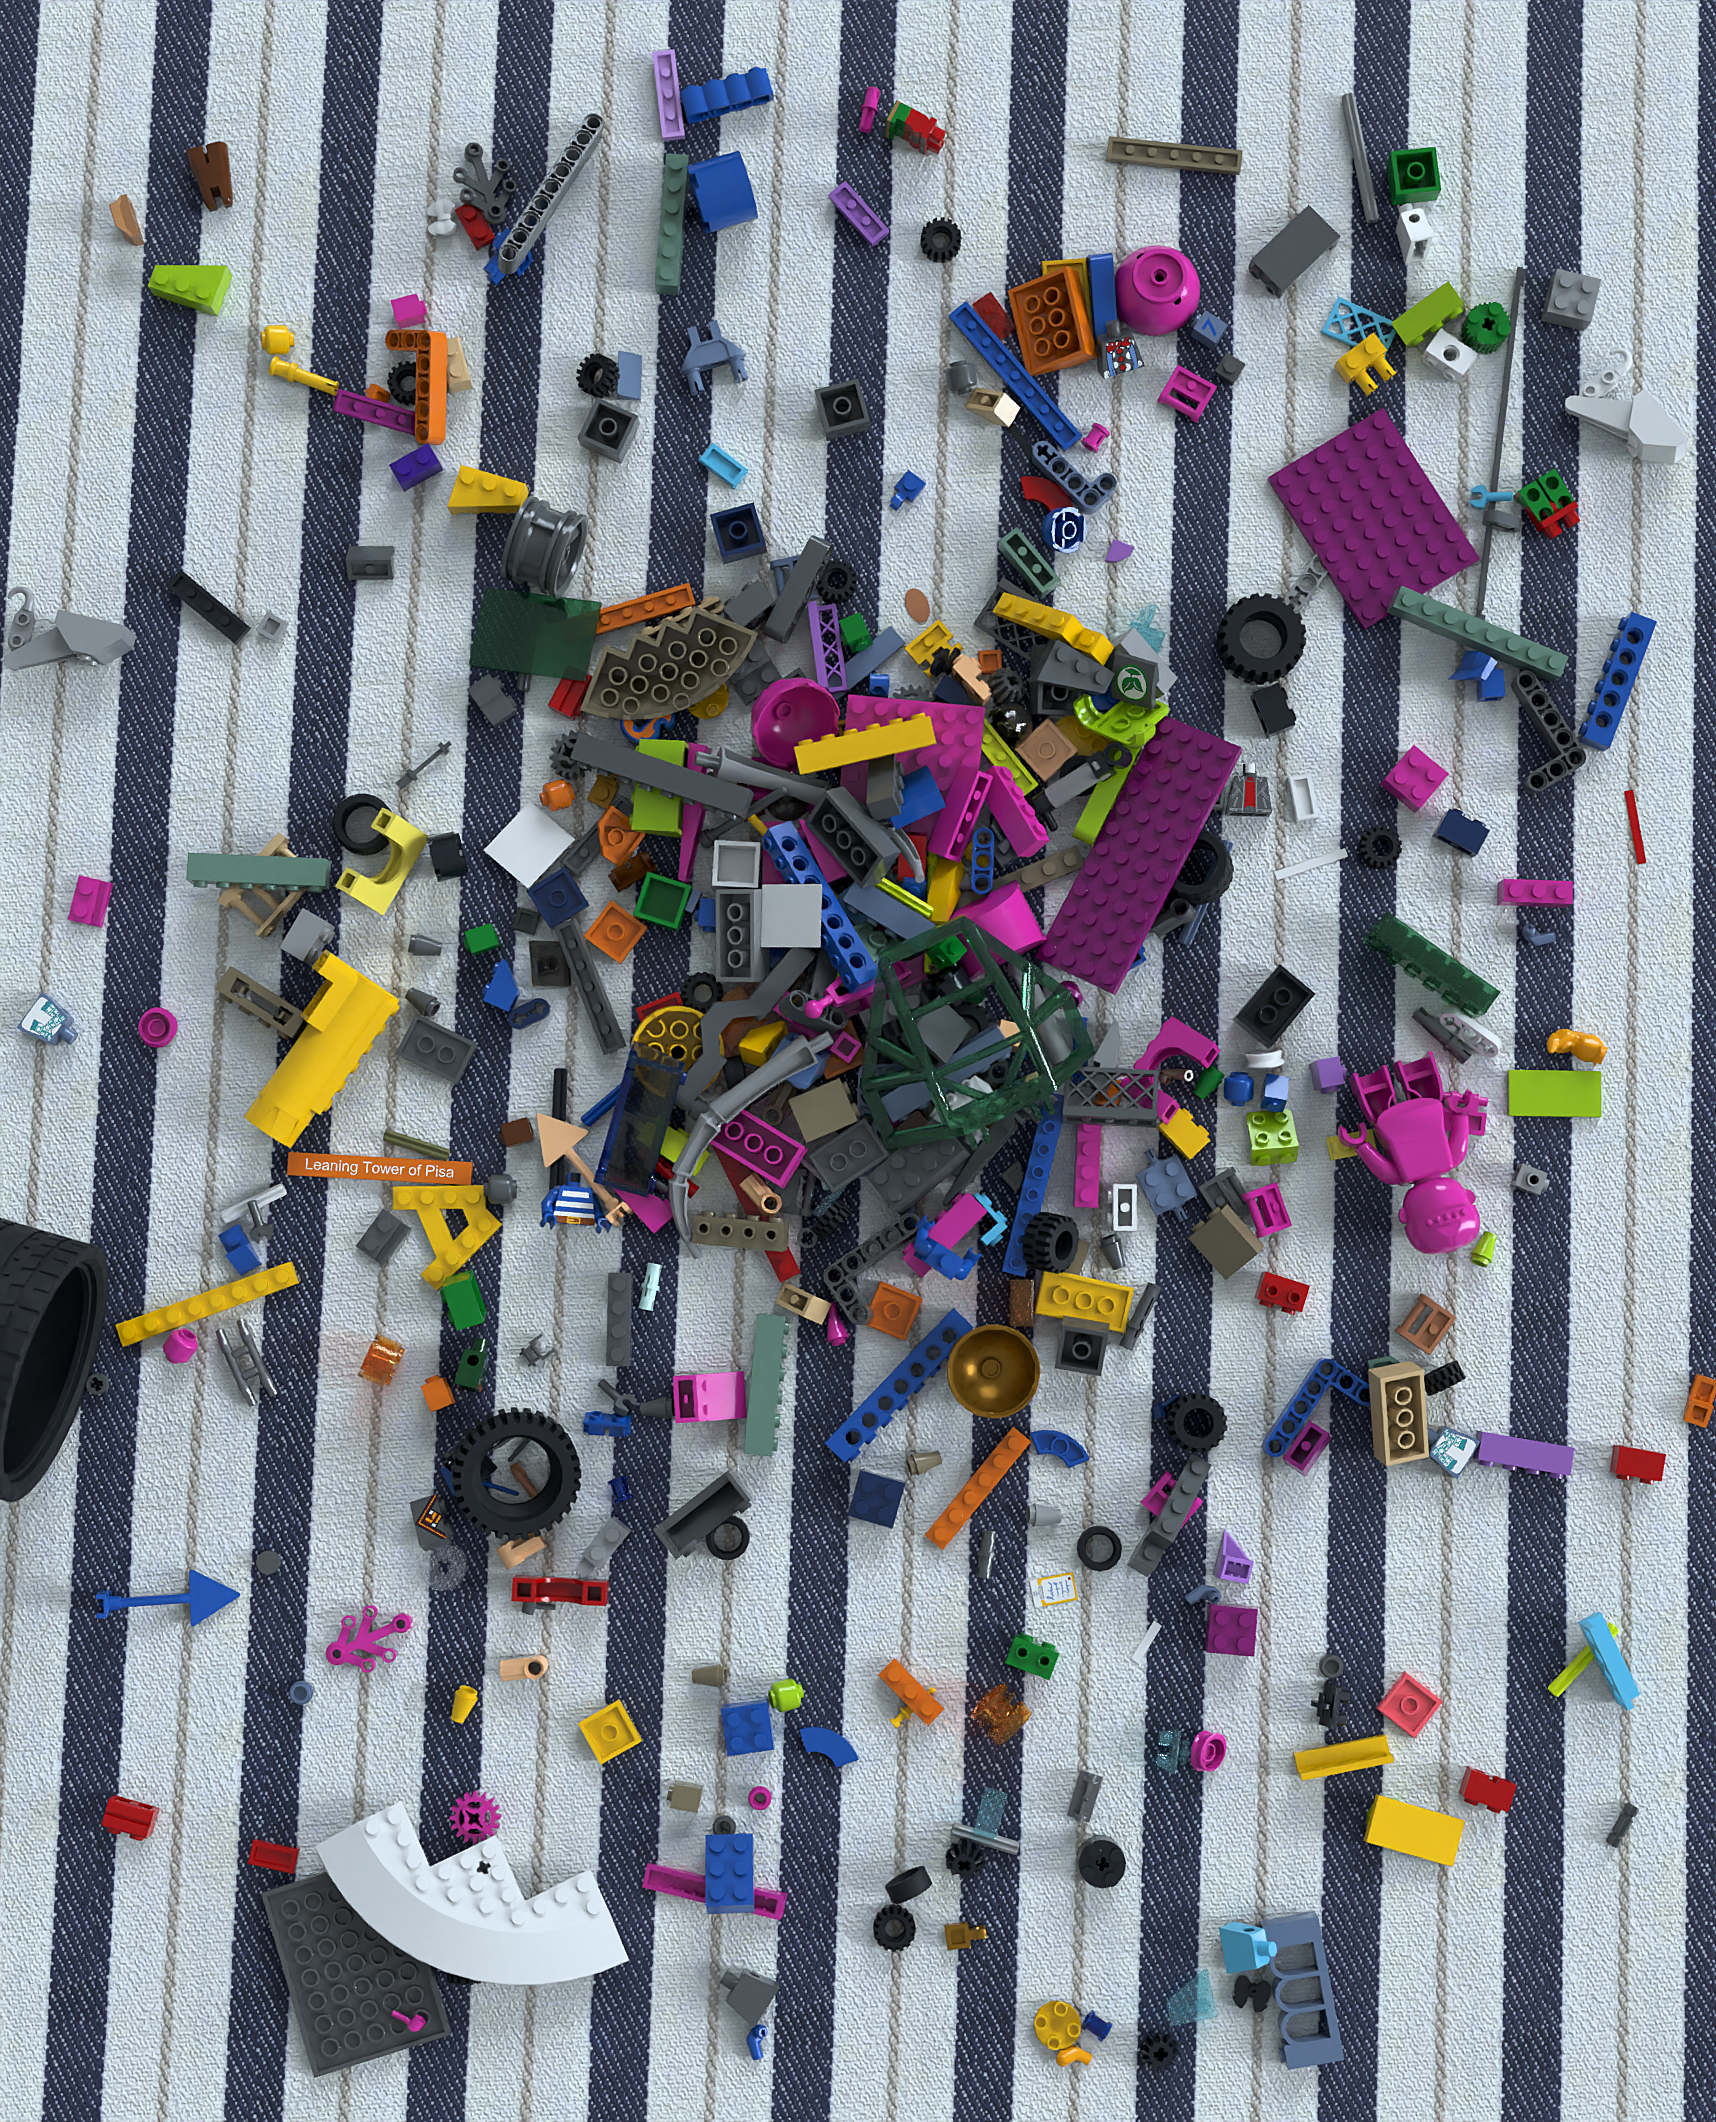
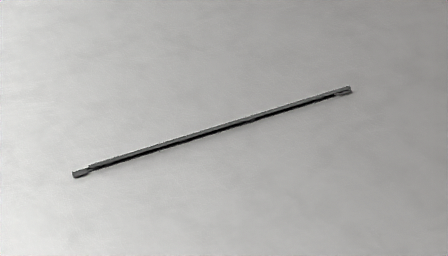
M1517 267L1510 317L1511 330L1508 334L1490 492H1497L1520 288L1524 287L1525 269L1523 267ZM1489 502L1488 510H1495L1496 502ZM1487 526L1476 617L1484 621L1485 615L1482 614L1484 608L1493 528Z

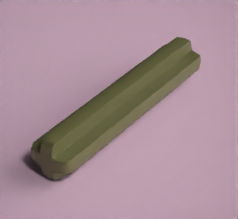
M386 1130L383 1136V1141L444 1161H447L450 1155V1150L391 1130Z

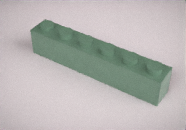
M666 153L655 274L657 294L679 296L689 186L688 178L690 175L686 169V166L690 165L689 155Z
M188 853L186 880L193 883V887L207 888V884H216V888L230 889V885H239V889L253 890V886H262V890L276 891V887H285V891L299 892V888H307L308 892L322 893V889H329L331 862L324 858Z
M757 1314L744 1454L772 1456L773 1451H777L778 1437H774L775 1428L780 1427L781 1414H776L777 1405H782L783 1391H779V1381L784 1382L785 1368L781 1367V1361L787 1355V1344H783L784 1335L789 1334L790 1321H785L786 1316Z

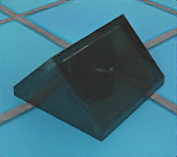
M529 941L532 987L536 990L571 987L570 968L560 942Z

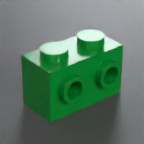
M1022 1632L1020 1636L1014 1634L1004 1660L1005 1663L1050 1680L1059 1656V1652L1055 1650L1056 1646L1046 1641H1043L1042 1644L1034 1642L1033 1636Z

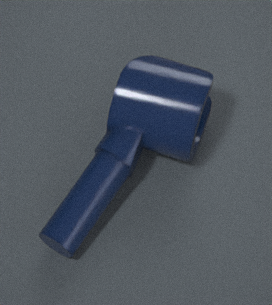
M1176 1393L1163 1403L1152 1406L1151 1413L1153 1418L1159 1419L1166 1416L1164 1408L1180 1398L1179 1395Z

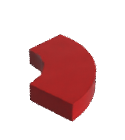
M1034 476L1020 477L1025 501L1041 503L1049 512L1058 507L1074 508L1064 490L1050 480Z

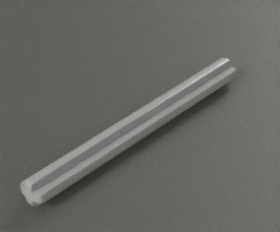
M1347 93L1343 95L1342 103L1367 223H1375L1378 221L1379 215L1355 95Z

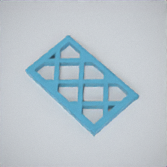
M1338 297L1321 333L1354 348L1358 343L1349 340L1348 335L1360 332L1362 340H1364L1366 336L1363 330L1375 326L1379 336L1378 339L1388 351L1396 330L1393 328L1390 334L1383 336L1379 324L1384 323L1393 327L1391 324L1392 320ZM1342 304L1350 308L1352 313L1340 316L1337 309ZM1362 313L1371 317L1373 322L1361 326L1358 314ZM1354 317L1358 328L1346 332L1342 320ZM1338 322L1342 333L1335 334L1329 331L1330 324Z

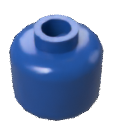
M1231 1072L1230 1076L1224 1079V1098L1231 1101L1232 1106H1245V1102L1253 1099L1254 1080L1248 1076V1073Z

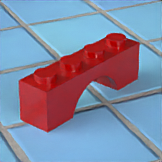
M515 1575L512 1582L511 1601L534 1603L555 1601L606 1606L608 1604L609 1580Z

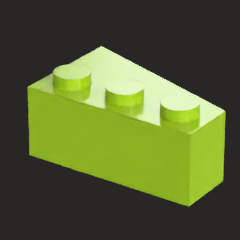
M1447 281L1391 322L1407 348L1411 346L1414 348L1421 344L1426 336L1436 333L1446 323L1465 312L1466 308L1450 282Z

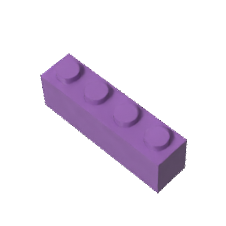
M1477 1431L1476 1439L1481 1442L1476 1448L1473 1458L1480 1460V1465L1493 1467L1494 1463L1503 1464V1469L1517 1471V1467L1526 1468V1473L1540 1475V1471L1549 1472V1477L1563 1479V1475L1571 1476L1575 1450L1573 1447Z

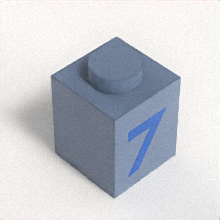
M1205 310L1202 316L1197 315L1192 322L1191 327L1193 330L1191 337L1214 350L1225 334L1228 324Z

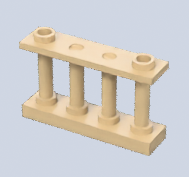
M279 832L257 855L297 857L288 849L287 844L290 841ZM231 885L230 889H227L217 901L227 909L237 907L259 927L255 934L264 939L265 936L269 937L276 930L275 925L307 891V888H299V892L288 891L290 894L280 903L266 890H262L261 886H253L252 891L275 910L266 921L242 901L241 896L246 890L239 889V885Z

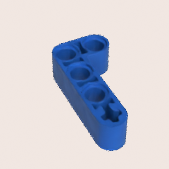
M1112 253L1086 256L1088 277L1090 279L1095 346L1097 345V337L1107 333L1105 323L1109 320L1117 319Z

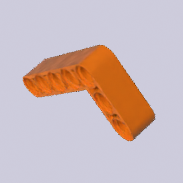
M389 330L385 336V344L389 350L416 352L415 438L420 444L441 445L446 435L447 337L440 331Z

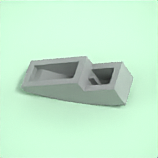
M1113 1021L1093 1058V1064L1099 1068H1117L1120 1048L1118 1021ZM1097 1074L1092 1079L1099 1087L1108 1081L1101 1074ZM1112 1083L1103 1090V1092L1106 1095L1108 1094ZM1090 1084V1088L1096 1091V1089Z

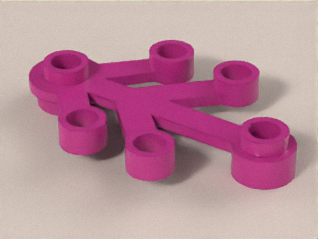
M368 1605L363 1609L364 1617L356 1639L347 1643L350 1631L356 1626L357 1620L353 1615H346L341 1621L342 1629L337 1642L331 1643L326 1649V1658L333 1665H341L344 1662H348L361 1667L363 1672L369 1673L375 1669L376 1663L374 1659H364L351 1652L361 1649L382 1657L383 1661L387 1663L393 1662L397 1657V1652L394 1648H384L372 1642L393 1632L404 1633L408 1631L412 1626V1619L408 1614L400 1613L394 1617L392 1623L368 1634L372 1621L378 1614L376 1606ZM368 1608L374 1610L373 1616L367 1615L366 1611ZM346 1618L352 1619V1626H347L345 1624ZM401 1619L405 1622L404 1628L398 1627V1620ZM335 1649L341 1652L340 1658H336L333 1655ZM387 1651L393 1653L392 1659L386 1658L385 1654ZM365 1661L371 1662V1669H366L364 1667Z

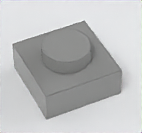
M267 611L256 631L271 641L278 643L289 624Z

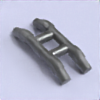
M239 1319L237 1325L241 1339L245 1344L244 1346L233 1350L224 1329H218L215 1333L220 1349L237 1382L239 1391L249 1407L257 1403V1400L246 1380L258 1375L270 1397L275 1396L278 1390L262 1361L246 1320ZM249 1354L254 1367L242 1372L236 1359Z

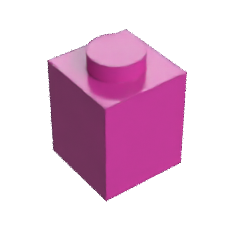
M417 293L391 300L395 319L400 329L426 322L424 314L428 313L424 300H419Z

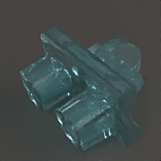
M1172 1727L1171 1730H1159L1158 1744L1168 1745L1169 1754L1156 1753L1155 1765L1156 1767L1167 1769L1170 1774H1176L1178 1755H1180V1764H1187V1756H1191V1749H1188L1189 1740L1182 1739L1181 1748L1179 1747L1181 1737L1179 1728Z

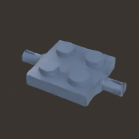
M1153 1148L1144 1152L1150 1165L1144 1171L1136 1174L1135 1177L1155 1216L1165 1211L1174 1210L1179 1222L1188 1219L1182 1205L1187 1200L1197 1196V1193L1178 1155L1158 1160Z

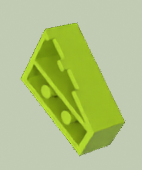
M155 265L148 287L154 296L218 317L233 275L227 265Z

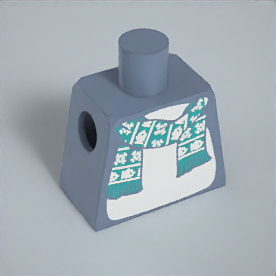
M41 992L17 1026L19 1030L53 1045H57L61 1039L71 1045L78 1037V1033L69 1028L74 1022V1018L51 995Z
M1441 1425L1437 1432L1427 1427L1429 1458L1449 1476L1458 1479L1481 1441Z

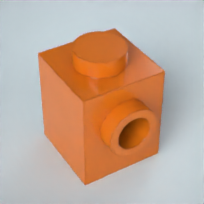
M432 1376L425 1379V1385L420 1386L430 1412L456 1403L446 1377Z

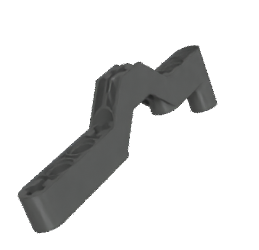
M790 947L747 999L714 1002L699 1020L702 1053L673 1086L666 1097L681 1110L687 1106L690 1109L687 1115L697 1121L700 1113L708 1112L709 1105L699 1097V1094L727 1062V1059L720 1054L719 1034L736 1017L752 1016L757 1022H760L814 959L817 953L810 947Z

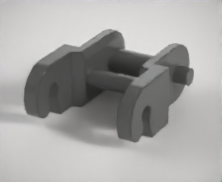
M542 1334L531 1340L529 1347L521 1349L522 1352L519 1355L524 1354L529 1361L528 1367L531 1365L533 1367L536 1366L535 1362L539 1359L545 1360L550 1354L555 1352L552 1349L543 1356L534 1347V1343L543 1336ZM531 1348L538 1356L535 1360L527 1352Z

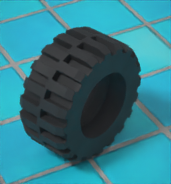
M1256 593L1251 594L1250 598L1243 597L1239 599L1237 604H1233L1229 608L1218 627V637L1216 639V647H1219L1218 657L1224 660L1223 666L1226 670L1231 669L1234 672L1232 676L1237 679L1239 676L1244 678L1245 683L1250 684L1252 681H1256L1257 685H1264L1267 681L1269 683L1276 682L1280 677H1285L1295 667L1304 652L1306 627L1304 624H1301L1303 618L1300 613L1295 614L1293 611L1295 607L1291 603L1288 605L1283 603L1284 598L1280 596L1274 599L1271 598L1272 594L1265 593L1264 596H1259ZM1254 620H1262L1272 624L1278 630L1282 639L1279 652L1270 658H1258L1249 654L1240 641V633L1245 624Z

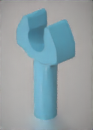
M1478 485L1470 490L1473 495H1482L1480 500L1470 501L1471 506L1478 510H1484L1488 502L1513 501L1514 497L1513 492L1489 493L1484 485Z

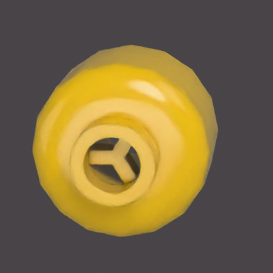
M267 325L264 331L260 333L262 350H266L268 355H286L289 353L290 347L294 346V334L289 333L286 325Z

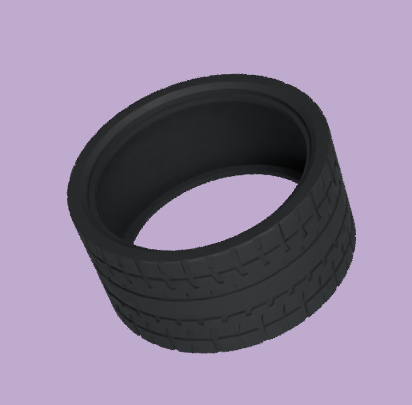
M0 1218V1500L16 1502L31 1492L45 1475L58 1454L86 1391V1381L91 1376L103 1331L108 1299V1267L103 1251L96 1245Z

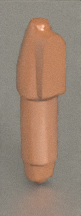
M519 1462L511 1465L510 1468L513 1476L530 1497L534 1498L538 1495L536 1493L538 1490L528 1479L526 1471Z

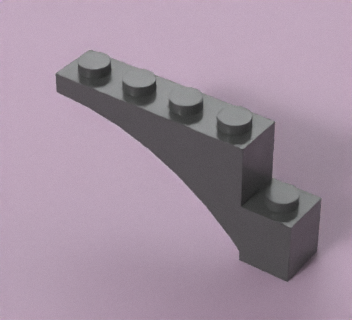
M1192 1453L1189 1455L1164 1503L1136 1546L1127 1566L1146 1577L1156 1569L1164 1551L1174 1542L1212 1466L1211 1464Z

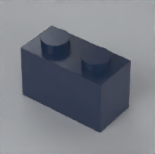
M1455 808L1453 810L1448 809L1432 836L1473 858L1478 854L1490 830L1485 828L1486 825L1476 819L1472 821L1466 818L1464 812Z

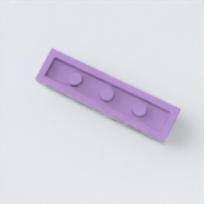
M675 50L652 52L663 141L685 139Z

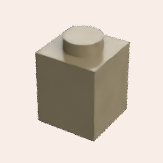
M675 1780L674 1787L669 1786L667 1800L671 1801L670 1808L698 1813L703 1785Z

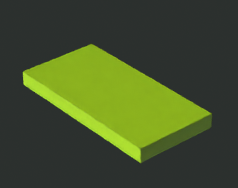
M1507 1070V1116L1600 1118L1601 1071Z

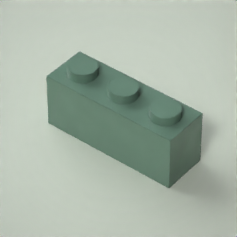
M1018 527L999 540V550L1040 599L1058 587L1060 578Z

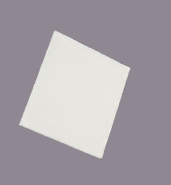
M530 801L484 851L529 889L575 839Z
M822 884L762 885L761 947H820Z

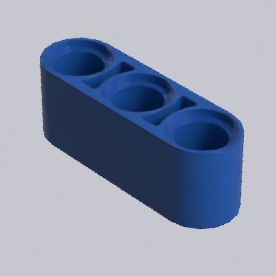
M985 827L977 829L973 836L971 886L974 892L979 895L990 893L993 887L995 836L990 829ZM982 832L989 833L991 837L989 843L985 845L978 842V836ZM981 855L989 857L990 862L985 868L977 865V859ZM980 878L987 879L989 884L988 888L984 891H979L976 888V882Z

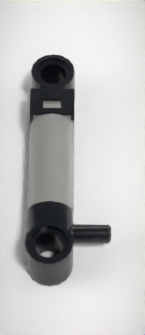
M1111 743L1106 746L1104 753L1100 750L1086 759L1087 762L1032 798H1025V800L1031 807L1035 806V817L1040 823L1045 820L1050 831H1056L1058 825L1051 812L1099 781L1105 782L1116 775L1115 768H1127L1132 762V752L1129 748L1119 743ZM1121 751L1120 759L1115 761V754Z

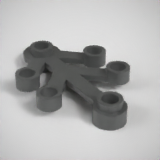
M475 142L469 143L465 148L464 157L468 162L473 163L479 182L469 177L464 168L457 167L453 172V180L456 183H462L469 187L461 190L460 200L464 204H470L481 210L488 223L492 225L500 224L506 217L504 206L510 195L515 193L517 185L511 179L505 180L502 186L503 192L497 201L493 192L503 175L508 173L510 164L506 159H499L495 166V172L490 180H488L482 162V147ZM470 149H475L478 152L473 153ZM499 165H504L506 169H501ZM461 173L464 177L460 178L456 174ZM506 185L512 186L513 189H507ZM471 189L482 194L486 202L474 197V192ZM463 194H469L470 198H465ZM495 210L499 212V214H493L491 211Z

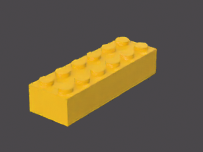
M925 713L912 715V720L905 722L902 721V718L888 721V726L880 727V724L877 723L866 726V731L858 732L857 728L843 731L844 736L836 738L835 734L821 736V741L813 743L812 739L799 741V746L794 747L800 775L936 745L931 717H925Z

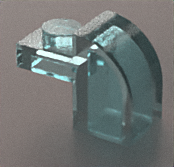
M1149 603L1147 609L1142 608L1137 621L1141 623L1132 620L1129 630L1134 627L1158 654L1166 633L1149 627L1157 605Z

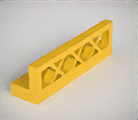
M1385 1734L1293 1753L1297 1775L1302 1781L1394 1762V1757L1389 1752Z

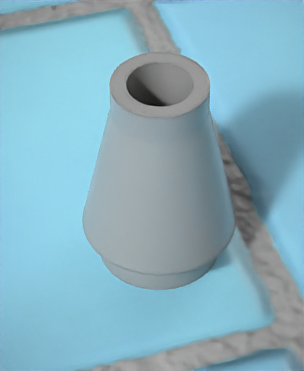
M1035 1503L1028 1505L1026 1509L1027 1524H1032L1033 1527L1060 1523L1061 1510Z

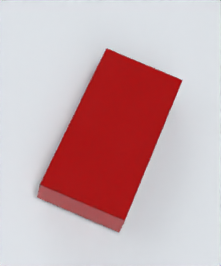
M254 1839L248 1864L294 1874L300 1849Z

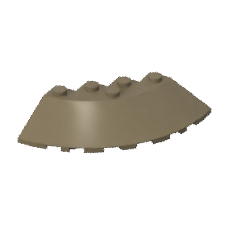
M695 606L686 627L665 619L657 639L635 632L627 652L611 645H605L580 710L596 716L623 720L652 719L684 710L708 697L733 675L751 650L758 633Z

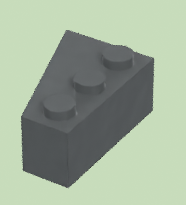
M1056 639L1047 643L1028 682L1096 696L1105 694L1115 673Z

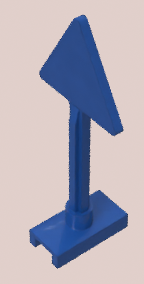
M191 1569L189 1571V1593L121 1598V1596H111V1590H101L96 1594V1599H103L99 1605L104 1607V1609H101L96 1616L97 1619L107 1618L111 1611L121 1610L124 1607L189 1603L191 1626H195L238 1598L240 1593Z

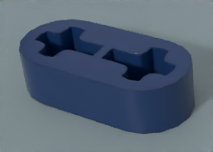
M534 999L512 1010L508 1016L509 1024L517 1030L525 1029L548 1017L551 1009L550 1005L544 999ZM537 1003L541 1006H546L543 1009L544 1013L542 1015L538 1012L531 1015L530 1012L536 1009ZM517 1013L521 1016L528 1014V1017L522 1020V1025L513 1022L516 1019L515 1015Z

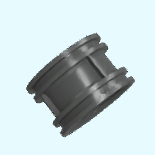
M529 496L520 507L508 534L501 563L502 577L507 580H513L517 584H522L524 581L539 586L541 593L547 595L551 593L552 597L560 598L569 587L581 560L588 533V517L583 514L577 515L572 510H568L566 513L556 511L550 508L548 501H539L537 497Z

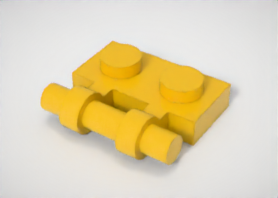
M938 619L909 643L904 650L918 666H921L925 661L929 664V667L923 672L930 678L933 676L930 673V667L934 660L932 655L941 648L943 650L948 648L950 650L949 656L955 647L960 652L964 648L959 642L953 647L948 644L953 635Z

